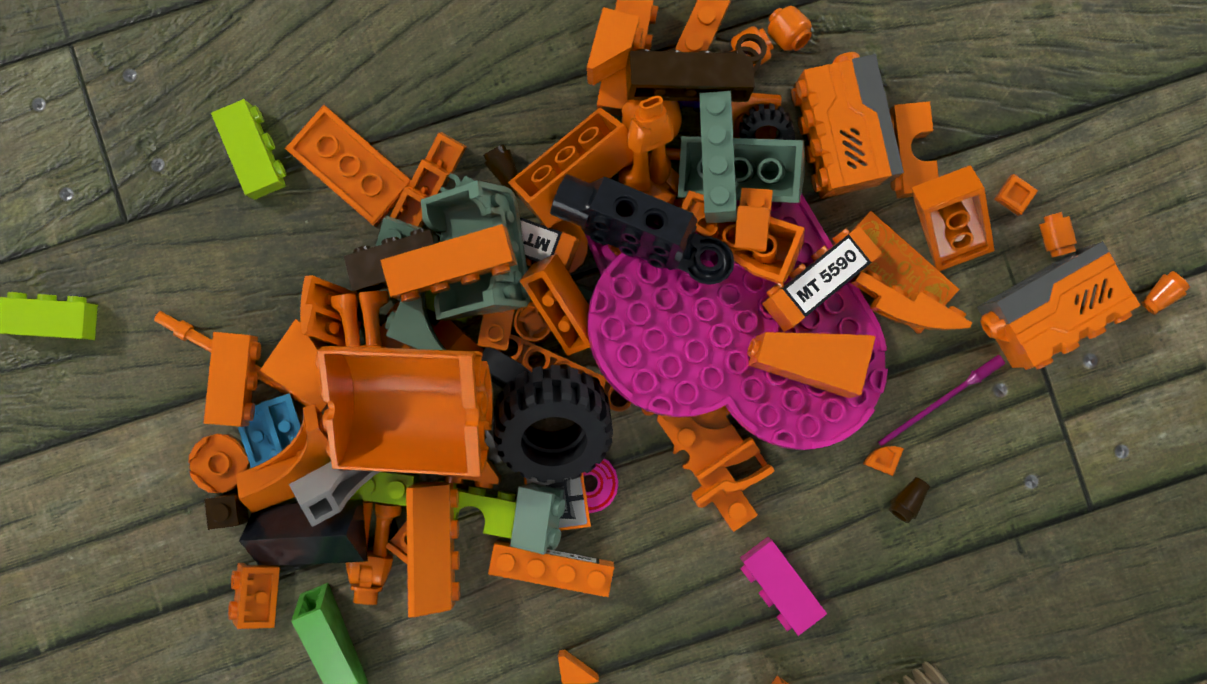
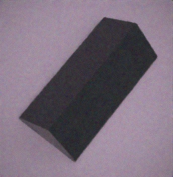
M363 499L348 500L341 512L313 527L310 525L299 503L267 507L251 514L239 542L258 565L280 566L368 561Z

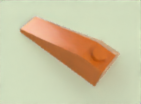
M688 191L681 208L694 213L698 220L696 233L704 237L718 238L726 243L733 253L734 261L751 274L782 285L792 272L803 246L804 227L770 217L766 252L735 249L736 222L706 224L704 195Z

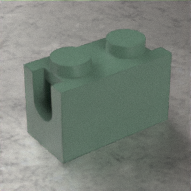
M536 483L519 486L511 547L543 555L547 553V549H556L561 539V530L559 529L560 517L565 510L564 490Z

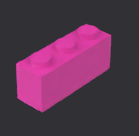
M766 537L740 557L744 563V566L740 568L750 583L755 580L762 587V590L758 592L768 607H771L773 604L781 613L777 616V619L787 632L793 629L799 636L827 615L826 611L769 537Z

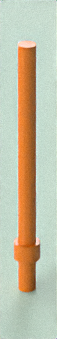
M162 311L156 314L154 321L173 331L174 336L183 341L189 340L211 353L212 339L194 330L193 325L184 320L178 321ZM255 364L258 380L283 394L290 393L295 401L306 407L310 406L307 402L261 372V367Z

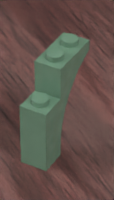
M426 291L419 293V299L410 302H401V299H397L400 303L396 313L392 311L385 324V329H388L386 336L416 349L446 350L432 328L426 306Z

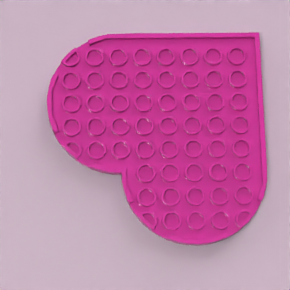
M802 193L799 203L772 202L770 217L805 228L804 243L793 270L802 263L806 267L811 264L813 259L810 256L824 245L827 249L833 246ZM736 200L737 206L740 205V200ZM621 253L603 272L590 300L587 326L594 359L609 384L626 400L646 411L668 417H692L726 406L731 415L748 432L769 444L795 450L817 449L833 445L850 437L874 413V407L878 402L880 394L884 392L888 369H885V351H887V346L881 326L860 289L850 283L851 280L797 325L785 332L761 304L769 298L766 292L777 283L751 274L735 261L733 271L727 279L718 284L706 285L698 283L687 272L680 269L656 268L643 258L638 256L631 257ZM701 260L702 264L707 267L714 266L709 260ZM788 276L783 285H785L792 278ZM764 332L851 334L876 337L862 394L853 398H846L748 366L750 356L747 355L749 344L753 338Z

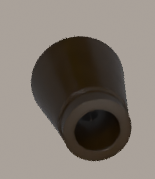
M502 144L483 155L486 160L484 164L502 186L512 188L508 182L518 174L511 150H507L505 145Z
M914 477L890 501L892 505L889 511L901 521L910 523L912 519L917 518L930 486L924 480Z

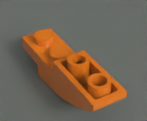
M866 270V272L861 271L850 282L862 292L874 298L870 306L873 312L895 322L928 330H959L970 328L972 322L965 318L966 313L956 307L950 306L947 308L939 303L940 298L929 291H924L923 293L920 291L913 293L910 298H907L908 293L905 290L894 285L890 288L881 282V276L870 270Z

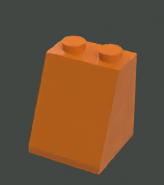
M295 319L260 371L309 405L315 404L320 412L329 409L328 403L324 402L319 394L321 376L320 369L316 367L315 363L317 350L327 346L324 341L302 334L301 320Z

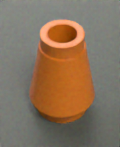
M1171 271L1168 275H1162L1141 303L1150 313L1156 315L1159 311L1186 296V291L1190 286L1179 274Z

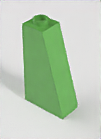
M323 584L300 594L291 622L323 684H369L329 584Z

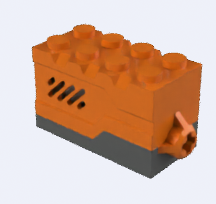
M847 52L837 56L832 64L803 70L794 88L791 90L794 106L801 108L803 117L798 118V126L801 135L806 134L809 145L805 146V156L808 163L814 164L816 174L811 176L812 186L815 192H819L820 199L889 184L903 174V166L876 54L860 57L856 52Z
M1102 241L1076 249V252L1069 253L982 303L977 308L982 315L980 323L983 330L990 338L996 339L1011 367H1024L1025 370L1033 367L1041 369L1054 361L1052 359L1054 354L1059 352L1066 354L1077 349L1080 346L1078 341L1085 337L1092 339L1106 332L1105 326L1113 321L1115 324L1129 319L1133 316L1131 311L1141 305Z

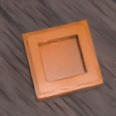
M1012 174L994 200L1017 216H1020L1038 190L1017 175Z

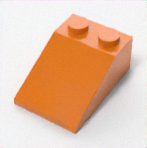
M971 165L911 187L934 266L938 271L995 251L985 188Z

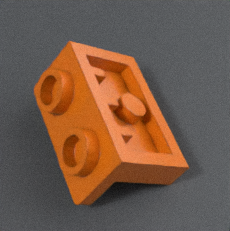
M515 309L484 314L477 346L504 351L508 350Z
M238 563L237 571H233L231 576V589H235L234 601L229 602L228 618L232 620L237 629L275 628L279 566Z

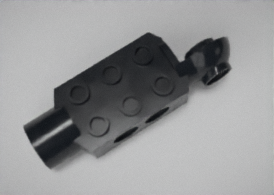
M566 174L556 192L550 214L581 227L584 233L590 236L596 243L612 245L619 248L627 256H638L647 260L650 265L656 268L680 269L687 272L698 283L706 285L722 282L733 271L734 257L731 249L718 238L704 237L696 234L698 220L692 212L605 176L588 183ZM701 260H709L714 266L707 267L702 264Z

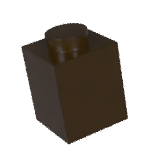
M238 493L204 499L208 530L239 526L247 523L249 520L248 508L239 500Z

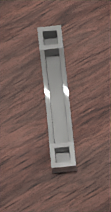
M331 462L290 483L289 486L310 525L313 527L341 512L354 493L381 471L332 469Z

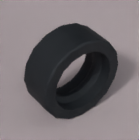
M486 347L482 352V361L488 362L492 383L502 389L510 380L516 381V376L522 372H531L519 362L498 350Z

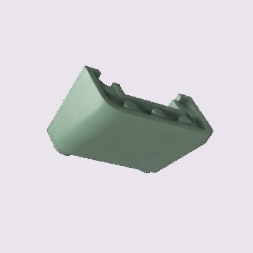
M477 180L421 199L423 222L431 230L441 232L442 242L503 224L508 229L517 265L510 266L511 271L508 273L492 276L490 272L480 275L481 280L475 283L462 285L461 281L449 284V290L437 293L435 296L434 309L436 320L447 321L525 307L530 303L531 298L520 283V279L527 272L518 202L510 188Z

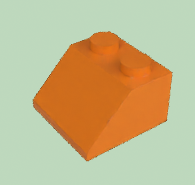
M603 7L587 64L588 84L595 85L625 68L629 52L641 48L644 29L639 28V16Z

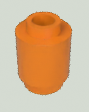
M1062 212L1043 217L1045 223L1039 224L1046 251H1050L1051 257L1054 258L1076 252L1074 244H1077L1070 216L1063 217Z

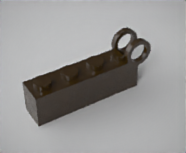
M749 33L742 35L736 43L735 50L728 53H711L705 50L699 52H681L679 50L660 52L648 49L630 51L626 63L627 100H645L653 96H660L663 100L700 101L699 93L731 91L732 102H748L755 88L754 74L758 71L761 60L767 51L766 43L760 36ZM745 41H753L759 45L761 53L758 54L756 50L750 47H741V44Z

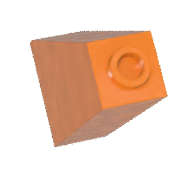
M764 332L753 338L749 344L747 355L750 356L748 366L846 398H853L862 394L876 337L851 334Z

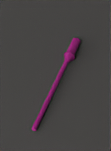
M996 355L975 371L972 370L966 381L878 441L879 445L882 447L969 385L981 383L983 379L1005 365L1003 358L1000 355Z

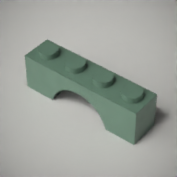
M731 91L699 93L706 224L736 222L737 203Z

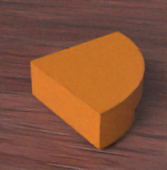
M896 446L880 447L871 452L863 464L893 476L904 448Z

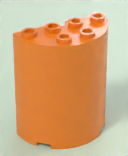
M323 346L318 349L315 363L316 367L320 369L321 376L319 394L324 402L328 403L329 409L324 411L323 425L327 428L328 441L326 451L327 455L331 457L332 469L481 477L489 452V447L484 440L485 431L492 430L493 420L491 374L488 362L482 361L483 353L479 351Z

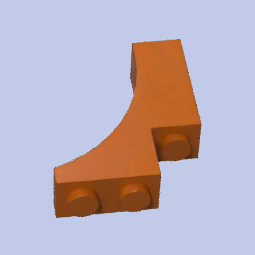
M315 404L303 408V421L300 430L285 449L268 461L236 474L239 500L252 513L294 498L295 495L289 486L290 483L331 462V457L327 455L326 451L328 441L327 428L323 425V414Z

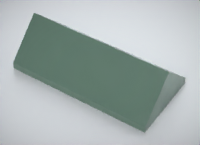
M681 136L678 197L686 198L689 190L704 195L701 137ZM733 138L736 200H740L742 188L773 190L772 202H800L805 177L803 140Z

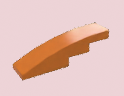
M438 132L426 158L421 160L409 186L404 187L390 217L422 228L424 222L422 219L421 199L442 193L440 188H445L450 180L448 175L454 173L467 146L443 132Z

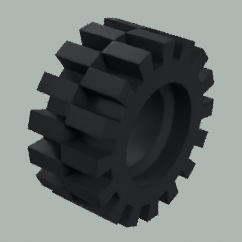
M769 103L768 109H764V104H759L758 111L754 107L749 109V116L745 113L742 117L743 122H740L739 125L740 138L757 139L755 136L757 129L770 125L776 127L779 131L775 138L776 140H795L794 126L788 111L784 113V108L781 106L775 110V105Z

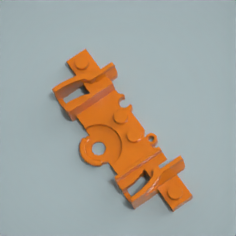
M723 406L717 410L692 417L657 415L658 423L674 445L672 453L677 454L678 451L685 450L689 454L688 462L683 464L682 467L691 470L701 485L691 494L696 505L699 508H703L713 502L733 532L758 516L742 491L769 476L775 470L771 465L767 464L760 454L761 451L753 438L747 437L742 440L726 417L730 414L727 407ZM641 408L643 414L647 416H651L654 414L652 412H647L646 410ZM755 456L762 467L748 477L735 481L726 467L739 464Z

